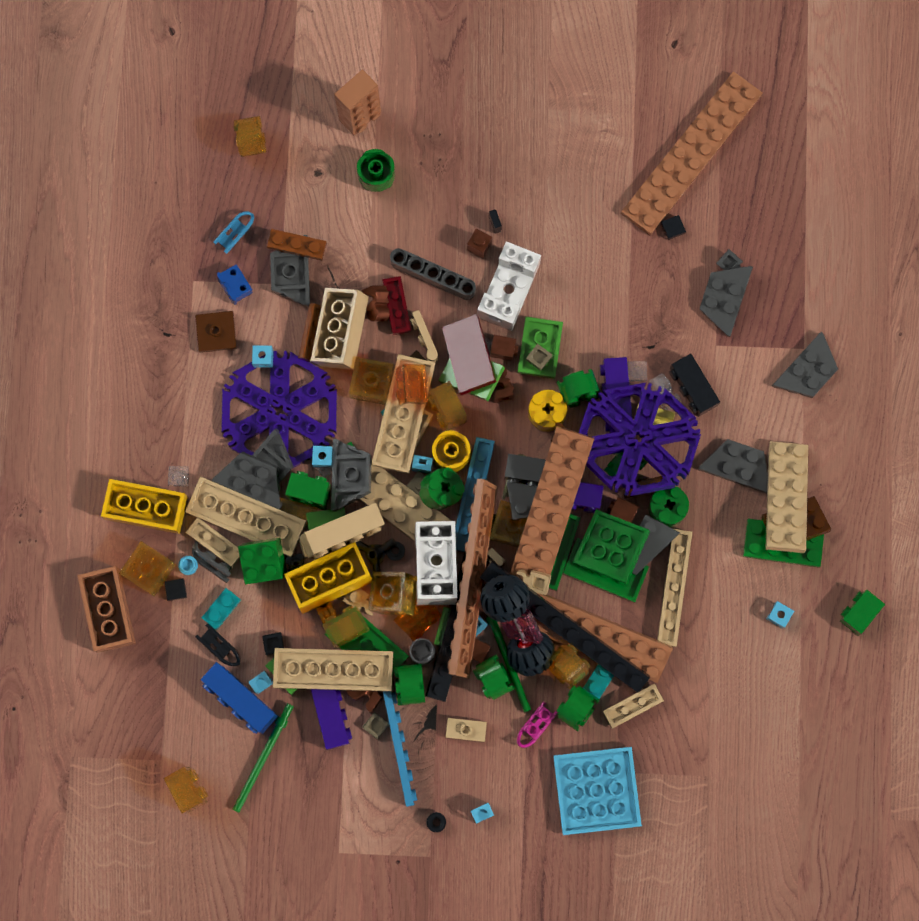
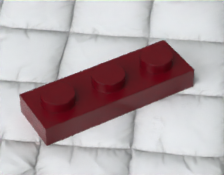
M401 276L382 279L383 286H386L389 291L387 307L389 308L393 335L412 332Z

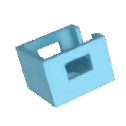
M253 346L252 365L254 368L273 367L272 346ZM260 352H265L266 356L264 358H259L258 354Z
M313 446L312 466L332 468L333 447ZM324 452L326 454L325 459H320L318 457L319 453Z
M414 455L412 471L430 474L432 472L433 458Z
M777 601L766 619L784 629L794 610ZM783 611L785 613L784 618H779L777 613Z
M263 671L248 683L255 693L259 694L271 686L273 681L267 672Z
M489 803L471 810L476 824L494 816Z

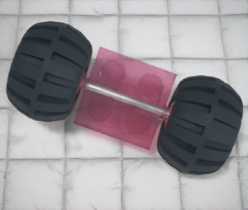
M504 574L492 578L483 587L480 600L482 609L487 616L500 622L507 637L511 639L507 647L509 665L523 676H536V674L543 673L553 663L555 648L549 636L539 630L531 610H527L530 601L528 587L520 578L514 575Z

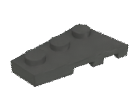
M506 482L513 521L528 518L537 486Z
M645 515L640 526L649 529L650 533L632 574L636 576L680 532Z

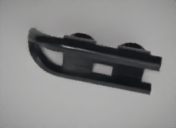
M207 623L205 625L208 628L206 633L202 637L196 635L195 638L222 663L228 666H239L241 661L236 649ZM217 637L222 641L221 644L216 640ZM213 644L217 647V649L214 650L210 647V645ZM231 650L236 656V663H231L224 659Z

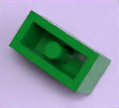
M868 590L859 591L852 599L854 601L851 607L847 606L840 614L842 616L840 622L857 636L865 631L885 606L880 599Z

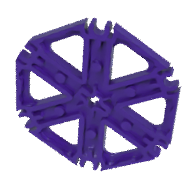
M274 351L273 367H270V394L246 380V375L256 369L253 367L252 362L232 372L239 378L236 379L233 375L229 376L234 381V384L232 386L224 384L225 388L230 392L222 389V433H224V438L228 436L233 437V440L228 443L229 447L234 446L231 448L233 451L239 454L245 452L253 455L254 452L245 447V442L269 429L270 435L276 428L279 430L288 454L289 428L311 440L313 446H322L320 445L322 443L325 446H330V443L326 442L325 438L327 436L335 438V435L329 430L337 434V389H335V384L331 386L326 385V382L331 379L327 372L306 360L299 359L292 352H290V357L287 359V351H284L282 358H278L277 351ZM292 365H299L313 373V381L290 393V367ZM233 398H238L259 410L238 423L230 421V401ZM322 398H326L329 401V419L326 423H320L300 412ZM282 406L285 414L280 413L279 415H276L277 412L274 408H280ZM313 446L296 457L289 455L293 468L312 458Z
M646 383L607 389L603 390L602 393H598V398L601 401L598 402L594 398L591 399L579 433L588 436L587 432L592 418L600 416L616 431L614 433L592 436L594 437V442L586 466L609 489L612 490L614 484H616L615 492H618L620 487H624L626 489L625 495L629 494L630 489H632L630 496L675 488V485L678 486L680 481L676 478L677 476H681L684 480L687 475L689 476L701 436L700 429H692L693 426L698 424L696 417L665 388L663 394H661V386L658 387L657 391H652L651 383L648 384L647 390L644 389ZM637 395L640 398V403L635 418H631L614 400ZM661 404L669 405L681 417L679 421L653 425ZM636 435H639V437L642 438L641 442H638V440L635 439ZM680 441L687 442L689 449L685 461L680 464L661 445ZM623 452L615 476H608L595 463V459L599 456ZM642 458L662 475L663 479L661 482L647 485L637 484L636 477Z

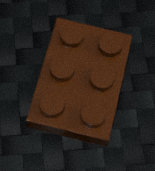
M815 496L807 498L806 540L831 531V527ZM767 513L762 514V517H761L762 520H763V523H764L765 527H766Z

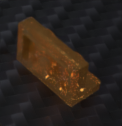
M403 364L398 367L395 372V379L398 388L396 397L399 405L427 403L425 365Z

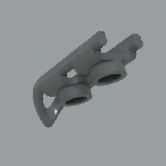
M196 541L192 548L193 557L199 564L227 583L229 581L227 577L231 575L230 565L226 562L217 563L215 561L216 556L210 551H200Z

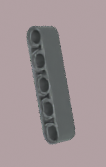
M400 248L393 250L390 254L393 268L464 300H471L476 294V285L469 278ZM402 256L404 260L398 263L394 261V258ZM417 263L421 265V268L413 270L411 266ZM436 271L438 275L435 278H431L428 276V273ZM451 278L455 280V283L447 285L445 281ZM465 286H470L473 290L470 293H465L462 289Z

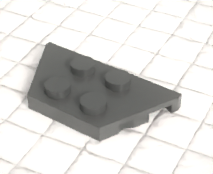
M281 251L270 253L272 292L309 307V258Z
M752 266L711 272L699 309L728 337H731L753 269Z
M822 332L817 335L772 385L774 388L789 390V392L813 398L836 373L838 367Z
M276 428L252 456L278 466V481L280 483L292 470L293 464L279 430Z
M333 439L331 510L333 512H337L371 493V454L342 443L338 439Z
M727 439L698 468L699 471L767 494L768 474L764 451Z
M241 452L212 479L217 484L274 508L281 509L282 507L279 495L278 466L250 454Z

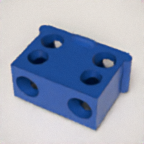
M237 264L222 273H217V279L232 304L236 305L238 301L252 294V288Z

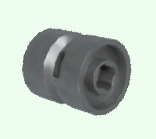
M419 638L411 644L409 653L416 664L427 665L435 657V648L430 640Z

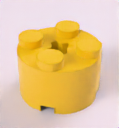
M543 390L532 397L529 404L528 417L537 429L544 432L554 431L555 424L563 423L566 418L567 404L566 402L564 403L563 396L559 392ZM545 408L551 410L550 414H546Z
M449 430L437 436L432 445V456L439 468L449 467L457 472L463 469L469 462L471 453L470 443L464 435L457 431ZM449 448H452V450L455 451L454 455H450V453H447L449 452Z

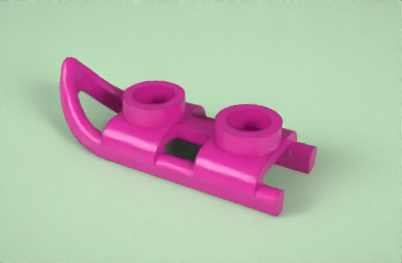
M544 701L519 731L517 736L519 747L527 748L534 744L556 717L557 712L551 713L546 709ZM536 716L539 717L535 723L532 722ZM545 722V725L540 729L539 725ZM525 731L533 740L523 745L520 739Z

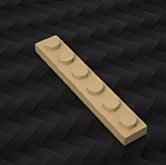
M674 529L680 532V534L670 544L657 640L677 647L692 532Z

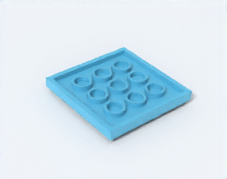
M632 747L553 756L563 835L642 826Z

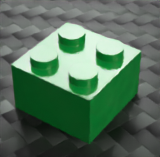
M297 471V473L291 472L285 495L289 501L326 510L332 488L324 477L316 476L311 478L307 473Z
M280 537L243 543L238 546L245 585L278 580L285 577L284 574L287 571Z

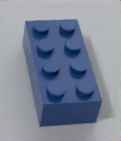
M216 662L200 679L204 683L202 687L210 694L216 693L219 696L217 700L227 708L230 706L233 709L231 713L241 721L243 719L248 722L246 726L253 733L257 734L259 732L263 734L277 719L278 715L220 663Z

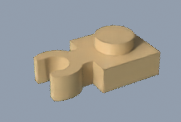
M525 570L517 571L518 575L523 576L522 581L534 592L543 595L548 594L551 580L550 574L532 570L529 575Z
M361 589L346 594L343 602L349 606L351 605L357 611H360L362 607L365 608V612L370 616H373V613L369 611V606H379L376 601H368L367 599L370 595Z

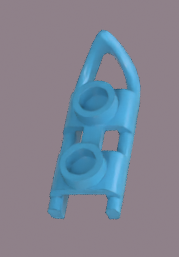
M249 211L239 213L213 243L215 245L220 243L225 248L224 252L227 254L249 230L254 221V214ZM249 215L251 219L246 226L238 220L241 216ZM231 228L233 231L230 235H227L226 232Z

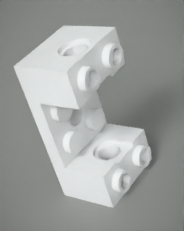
M506 241L500 254L499 265L477 309L479 318L508 330H513L539 268L540 254ZM506 285H512L514 292L507 294L503 288Z
M455 521L416 522L417 605H456ZM439 556L442 559V563L437 566L433 565L431 558Z

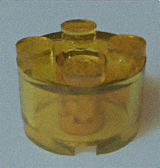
M260 116L234 120L236 143L241 157L267 152L265 133L262 132Z
M562 644L553 652V655L548 660L549 662L553 660L549 670L560 683L564 684L566 682L569 684L567 688L571 689L589 674L588 669L591 666L584 658L581 659L576 654L578 651L572 644L567 646Z

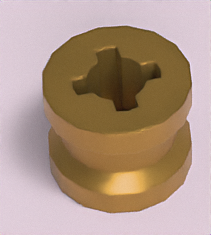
M328 602L324 607L319 606L316 608L324 626L331 620H338L331 602Z

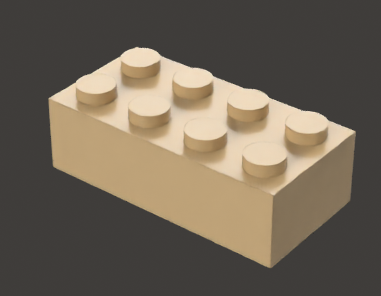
M325 288L311 362L321 367L354 370L369 296L354 289Z
M374 503L306 531L299 538L308 558L314 557V559H317L327 554L329 549L334 552L346 546L345 543L348 541L352 544L364 538L363 535L365 534L369 537L381 531L380 527L385 523L377 504Z

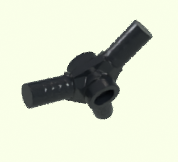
M393 538L383 545L372 544L368 546L361 541L356 542L358 549L365 552L370 564L373 565L374 579L381 578L380 564L385 558L386 551L397 544Z

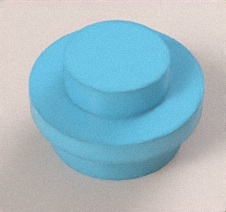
M184 556L180 559L178 568L184 575H192L197 571L198 563L194 557Z

